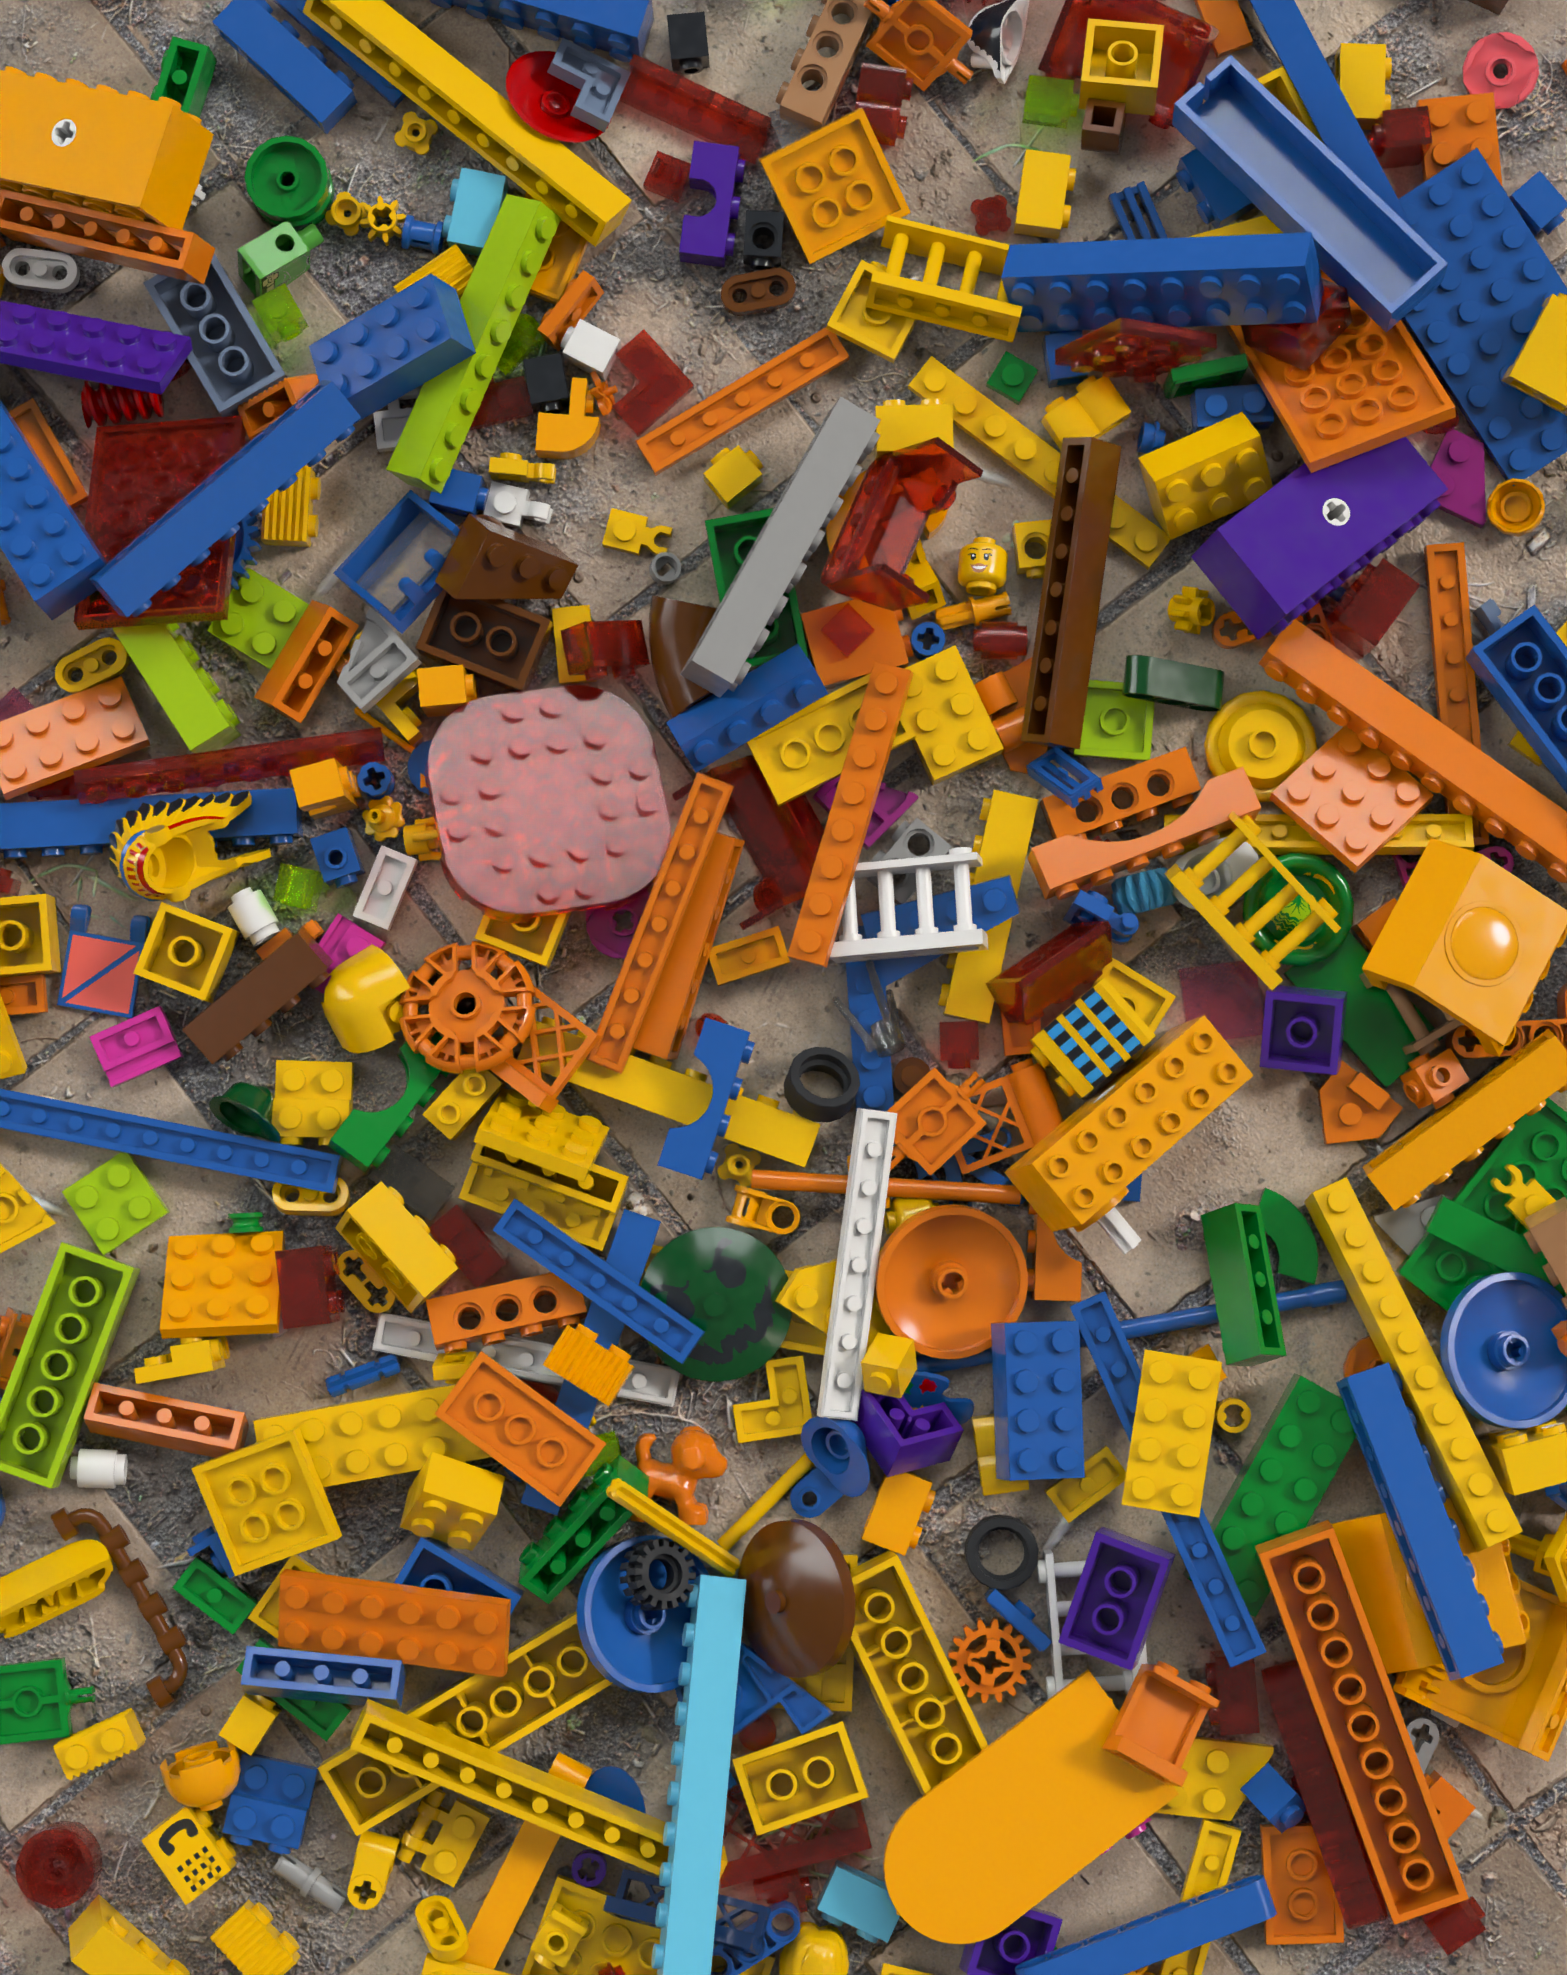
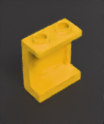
M1559 293L1558 296L1555 294L1550 295L1543 302V309L1514 364L1508 367L1501 381L1567 416V295Z

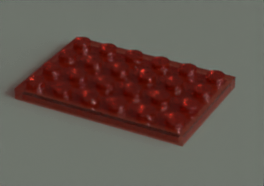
M241 415L97 427L85 529L107 563L245 446L246 430ZM236 533L226 541L222 542L219 539L208 548L211 552L210 555L195 567L189 564L179 573L181 576L180 581L166 592L160 589L150 598L152 602L150 607L139 616L133 617L131 614L129 617L118 615L97 590L75 605L74 624L78 630L228 620Z

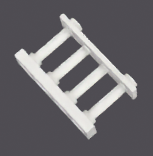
M957 847L949 849L948 855L857 863L842 914L843 935L839 936V941L834 942L830 958L835 963L988 950L987 933L982 928L977 929V925L973 924L969 868L983 866L981 856L977 852H972V848ZM954 869L957 925L953 926L954 931L939 932L938 928L934 927L931 871ZM915 873L919 928L915 929L914 935L900 936V931H896L893 875ZM877 876L881 932L877 933V938L862 939V935L858 934L855 878Z
M1050 1549L1043 1550V1560H1038L1037 1562L1039 1584L1045 1583L1049 1637L1052 1640L1050 1644L1052 1676H1046L1047 1699H1050L1076 1679H1063L1061 1656L1087 1654L1058 1643L1060 1637L1058 1617H1067L1072 1600L1057 1602L1055 1578L1080 1577L1086 1560L1054 1563L1053 1552ZM1146 1642L1139 1663L1132 1671H1123V1675L1094 1677L1105 1692L1124 1690V1693L1128 1694L1141 1664H1147Z

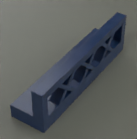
M623 1869L616 1896L607 1895L603 1911L613 1917L661 1929L655 1925L657 1908L651 1907V1905L655 1903L657 1907L658 1903H661L660 1899L664 1898L665 1887L659 1885V1878ZM631 1880L644 1883L651 1897L642 1903L626 1900ZM653 1886L663 1888V1890L656 1893ZM718 1894L717 1904L724 1916L716 1920L714 1944L758 1956L771 1908ZM725 1905L736 1909L728 1913ZM745 1911L759 1914L753 1934L737 1930L732 1919ZM725 1923H728L729 1927L722 1926V1925H724Z

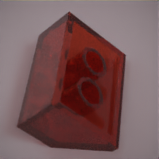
M1108 920L1073 923L987 982L986 985L1007 1022L1031 1024L1044 1016L1043 1009L1051 1003L1056 1005L1069 999L1074 994L1072 990L1080 983L1087 984L1099 978L1103 974L1101 969L1112 962L1111 925Z

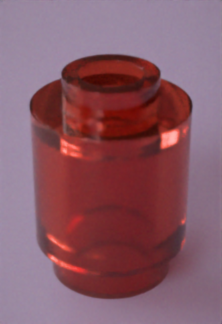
M981 621L980 629H973V652H980V659L1017 660L1018 656H1027V625H1018V622Z

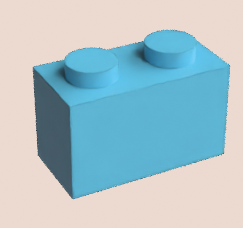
M461 168L460 178L453 179L450 190V201L454 202L452 216H445L442 237L447 238L449 248L456 244L462 253L480 256L506 194H508L509 184L506 176Z
M836 1859L817 1900V1909L822 1911L821 1917L837 1926H842L843 1922L857 1928L856 1934L870 1942L877 1943L878 1939H881L888 1943L900 1916L897 1915L896 1908L888 1895L885 1882Z

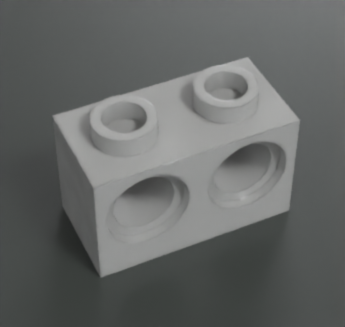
M916 817L911 824L905 820L891 836L895 844L887 853L880 850L870 862L947 855L949 853L948 850L952 846ZM916 836L925 838L929 843V851L922 856L912 854L907 845L911 838ZM906 873L902 883L893 885L894 902L896 904L908 902L915 894V873ZM877 876L867 877V880L878 888Z

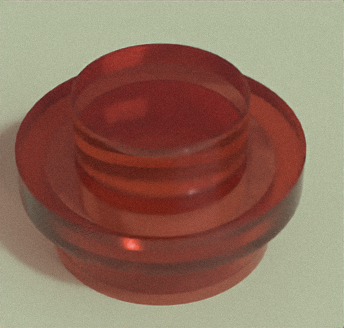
M765 1713L738 1733L740 1742L744 1747L752 1751H759L770 1747L776 1738L775 1722Z

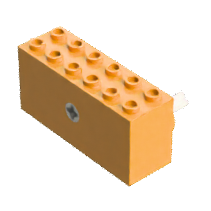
M6 66L4 71L0 70V190L5 189L182 230L190 205L196 206L198 200L204 201L206 194L201 191L202 186L199 184L214 134L201 125L202 120L199 117L183 112L181 110L182 105L179 102L167 97H159V100L155 101L150 100L148 96L132 90H129L127 95L119 94L117 90L101 84H97L96 89L71 78H66L64 83L58 82L54 77L40 72H36L33 77L10 66Z
M1200 1016L1171 1028L1143 1052L1138 1059L1129 1064L1004 1173L1052 1232L1072 1227L1077 1232H1080L1097 1221L1125 1255L1141 1241L1140 1237L1115 1208L1129 1192L1126 1186L1254 1075L1206 1016Z

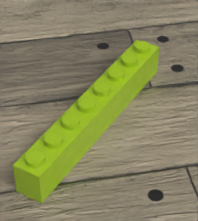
M506 194L460 299L476 353L423 384L386 468L387 471L408 485L440 494L443 491L561 221V218L541 201Z

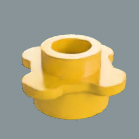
M412 111L405 113L402 118L404 122L402 128L394 136L396 144L399 147L406 146L418 155L427 154L430 150L432 135L438 132L436 122L432 119L427 121L421 119ZM418 130L420 134L413 136V131Z
M340 192L336 196L331 210L326 212L325 219L329 225H337L342 228L347 236H355L359 232V221L368 217L363 207L367 203H359L349 192ZM346 211L351 212V215L349 217L344 216V213Z
M735 1143L727 1145L724 1150L726 1154L725 1160L717 1170L719 1177L724 1180L734 1179L744 1187L751 1185L752 1169L761 1162L760 1154L755 1150L750 1152L742 1150ZM741 1161L743 1167L741 1169L736 1168V1162Z

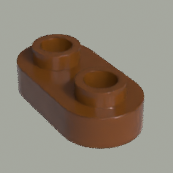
M771 268L735 275L724 282L721 288V302L726 311L736 316L784 308L794 299L796 292L795 280L787 270L782 268ZM773 285H780L783 287L784 292L779 296H775L770 293V288ZM737 292H743L746 294L747 299L742 303H737L733 300V295Z

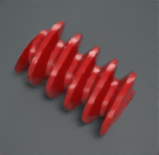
M84 380L83 391H81V404L87 428L91 427L93 418L98 426H105L108 416L114 424H120L123 414L129 422H134L138 411L144 420L151 418L153 409L158 417H164L163 395L114 385L109 387L104 383H98V389H93L90 381Z

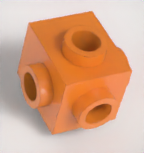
M1451 1048L1433 1056H1430L1429 1053L1419 1055L1408 1062L1411 1069L1399 1076L1404 1084L1403 1088L1406 1096L1416 1104L1418 1109L1433 1104L1435 1109L1442 1107L1456 1098L1453 1094L1454 1090L1470 1081Z

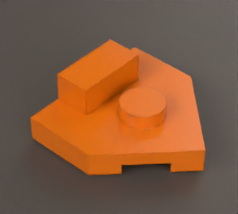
M1343 1060L1341 1061V1068L1338 1074H1330L1317 1091L1322 1116L1324 1144L1380 1138L1403 1109L1401 1105L1390 1098V1094L1363 1073L1354 1070Z

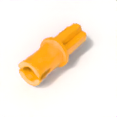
M1006 591L975 600L972 596L968 597L967 602L938 608L935 610L936 624L943 630L972 623L975 626H979L980 621L1012 615V609L1008 606L1010 604L1009 596Z

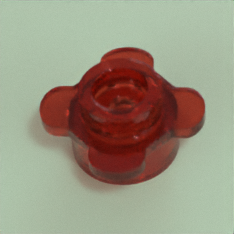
M995 195L983 200L976 199L972 202L970 211L975 215L977 222L975 232L978 235L987 236L991 231L1000 230L1001 232H1006L1010 229L1011 219L1007 217V200L1005 197ZM990 212L994 214L992 219L987 217V214Z

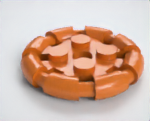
M472 941L471 945L459 946L458 942L452 943L426 956L423 959L425 963L416 972L412 970L406 981L411 988L401 993L399 1005L403 1006V1017L399 1019L401 1030L412 1051L415 1054L421 1053L426 1058L425 1062L432 1067L454 1074H463V1070L476 1069L477 1073L483 1072L509 1059L512 1056L510 1053L518 1043L523 1044L528 1037L536 1013V1008L532 1006V997L535 996L534 985L520 961L514 962L508 957V951L481 941ZM471 960L472 969L459 971L461 961ZM500 969L503 973L496 980L490 974L493 970ZM436 973L441 975L433 986L428 982ZM467 997L474 998L476 1000V1007L472 1012L468 1014L457 1012V1005L462 999ZM516 997L517 1006L508 1007L505 998ZM422 1005H429V1014L418 1015V1008ZM502 1026L507 1033L498 1042L491 1035ZM438 1032L443 1038L435 1046L431 1042V1037ZM461 1045L474 1047V1054L462 1055Z

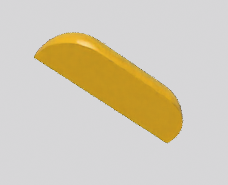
M79 1540L1 1577L0 1633H4V1638L22 1634L100 1595L105 1590V1583L113 1571L112 1560L106 1547L96 1540Z

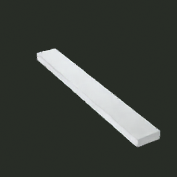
M857 1108L817 1408V1416L854 1421L858 1419L863 1381L861 1361L867 1350L898 1113Z
M385 1312L379 1313L372 1350L433 1362L438 1353H445L444 1349L436 1350L430 1321ZM505 1336L506 1341L502 1343L483 1346L482 1341L467 1344L468 1349L462 1351H476V1356L482 1351L518 1378L562 1386L564 1381L563 1377L542 1365L554 1344ZM629 1359L628 1363L635 1368L617 1397L674 1407L680 1373L670 1366Z

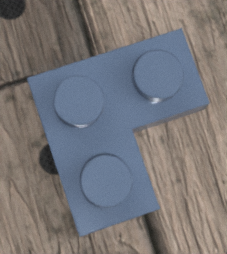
M565 38L562 39L547 73L581 89L570 115L605 132L631 72Z

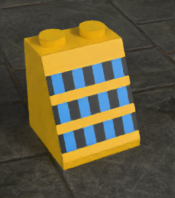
M1104 977L1029 1040L1034 1046L1030 1053L1043 1068L1050 1065L1059 1075L1055 1082L1069 1098L1075 1094L1080 1099L1130 1059L1156 1035Z

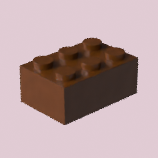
M443 589L434 601L415 648L420 655L447 666L463 664L469 674H473L477 678L525 697L554 626L550 619L503 600L454 599Z

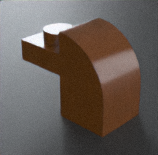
M1088 98L1082 125L1081 150L1120 155L1127 113H1125L1126 103Z

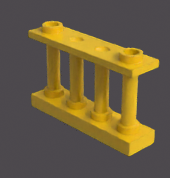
M887 215L881 247L889 248L891 251L885 273L873 270L865 307L1013 343L1023 306L1008 302L1002 279L1000 280L996 300L974 295L979 271L1002 276L1010 245ZM906 253L928 258L922 282L900 277ZM942 262L965 267L959 291L937 286Z
M1232 811L1228 817L1238 828L1194 868L1188 867L1183 871L1175 863L1164 874L1260 979L1273 990L1283 981L1276 972L1281 967L1279 962L1324 922L1337 933L1341 927L1333 919L1338 913L1324 897L1317 902L1257 837L1262 830L1247 814L1240 819ZM1249 839L1263 856L1218 897L1214 894L1209 899L1199 889L1205 884L1202 880ZM1275 867L1289 883L1244 924L1239 922L1234 926L1225 917L1230 912L1228 908L1269 870ZM1300 894L1314 911L1270 951L1265 949L1260 954L1250 944L1256 939L1254 935Z

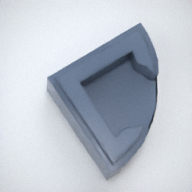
M1491 598L1473 612L1490 635L1506 625L1498 618L1501 610Z

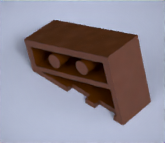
M469 513L435 582L454 599H562L578 564L554 546Z

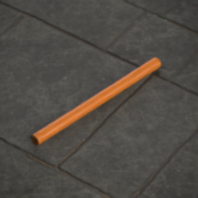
M752 1169L751 1188L846 1194L848 1175ZM889 1178L887 1197L1020 1205L1021 1193L1015 1185Z

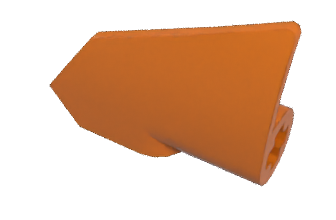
M1032 657L1005 672H997L974 685L1003 745L1002 755L1010 771L1028 774L1026 765L1045 754L1048 749L1045 746L1021 741Z

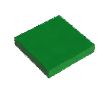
M1246 353L1170 369L1163 384L1165 398L1172 399L1191 395L1195 389L1238 385L1248 368Z

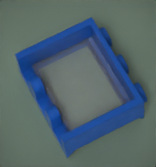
M409 490L333 574L355 595L403 634L442 592L443 588L435 580L460 529L416 493Z

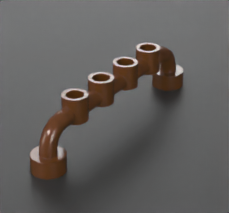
M63 1507L50 1515L64 1541H68L80 1534L77 1527L80 1524H90L95 1528L101 1543L106 1547L115 1563L123 1582L135 1598L140 1612L151 1626L160 1647L172 1663L173 1670L169 1678L164 1680L159 1674L146 1682L152 1698L158 1707L163 1709L175 1701L173 1693L183 1685L188 1674V1663L181 1649L188 1644L183 1632L177 1624L169 1628L162 1614L169 1611L158 1591L150 1595L143 1582L150 1577L139 1557L133 1561L129 1558L124 1547L131 1543L120 1524L112 1528L102 1513L91 1508H80L69 1513Z

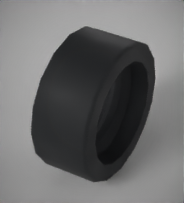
M826 1047L806 1049L799 1053L792 1061L783 1084L784 1096L790 1107L801 1117L814 1122L829 1123L841 1119L850 1111L860 1087L859 1072L854 1063L839 1051ZM819 1071L831 1075L840 1083L843 1089L842 1096L821 1098L812 1094L803 1086L800 1080L801 1074Z
M997 1514L983 1518L972 1527L965 1542L964 1555L969 1571L979 1583L990 1589L1009 1590L1021 1586L1031 1577L1037 1566L1039 1550L1035 1536L1022 1521L1012 1516ZM999 1529L1009 1530L1016 1534L1022 1541L1024 1548V1557L1020 1566L1014 1572L1006 1575H996L987 1571L981 1564L978 1555L979 1545L983 1538L990 1532Z

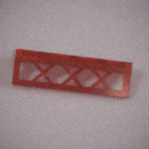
M634 54L630 62L631 74L621 94L620 102L708 143L739 146L740 158L756 165L772 132L770 117Z

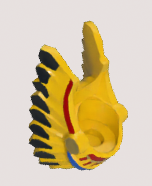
M249 791L240 792L236 795L226 792L219 796L211 793L203 800L196 795L188 799L178 798L171 803L160 800L154 806L142 803L138 811H127L124 818L116 820L115 831L109 835L110 847L108 849L110 867L122 885L133 895L148 901L168 899L176 903L187 899L190 896L191 890L210 880L270 858L271 851L270 848L261 849L225 860H218L217 853L215 852V842L209 831L225 828L231 820L252 804V796Z

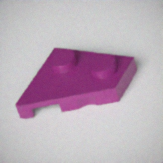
M1449 427L1430 465L1448 488L1437 499L1441 504L1438 509L1481 529L1486 522L1484 443Z

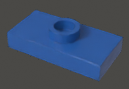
M989 1588L984 1594L985 1600L1040 1652L1041 1650L1044 1652L1052 1643L1050 1637L1032 1621L1036 1614L1020 1599L1014 1604L996 1588Z

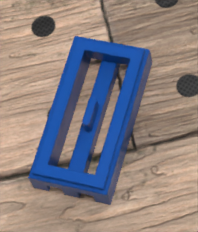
M1144 181L1137 183L1134 187L1130 188L1129 186L1124 188L1122 192H1115L1108 196L1125 240H1135L1136 238L1120 203L1124 200L1127 201L1142 239H1152L1134 197L1136 195L1140 197L1156 238H1168Z
M1052 748L1026 765L1028 775L1072 808L1079 805L1078 798L1089 799L1092 789L1097 793L1103 790L1101 778L1059 748ZM1053 760L1054 762H1056L1057 764H1059L1061 767H1056V766H1055L1054 764H1052L1050 761ZM1068 772H1070L1076 778L1081 780L1083 783L1080 784L1076 780L1071 778L1068 775Z

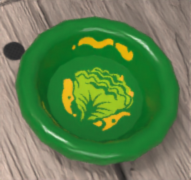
M1289 853L1277 857L1317 902L1324 897L1336 910L1338 915L1333 920L1341 927L1335 933L1324 922L1279 963L1282 965L1305 967L1326 960L1343 945L1353 925L1354 901L1348 882L1333 864L1314 854ZM1275 867L1269 870L1250 890L1244 893L1242 913L1244 923L1289 883ZM1299 894L1254 935L1256 939L1253 943L1261 952L1265 949L1270 951L1314 910Z

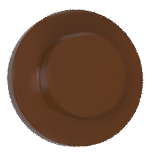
M905 1058L894 1069V1084L899 1091L906 1094L930 1072V1068L919 1058Z

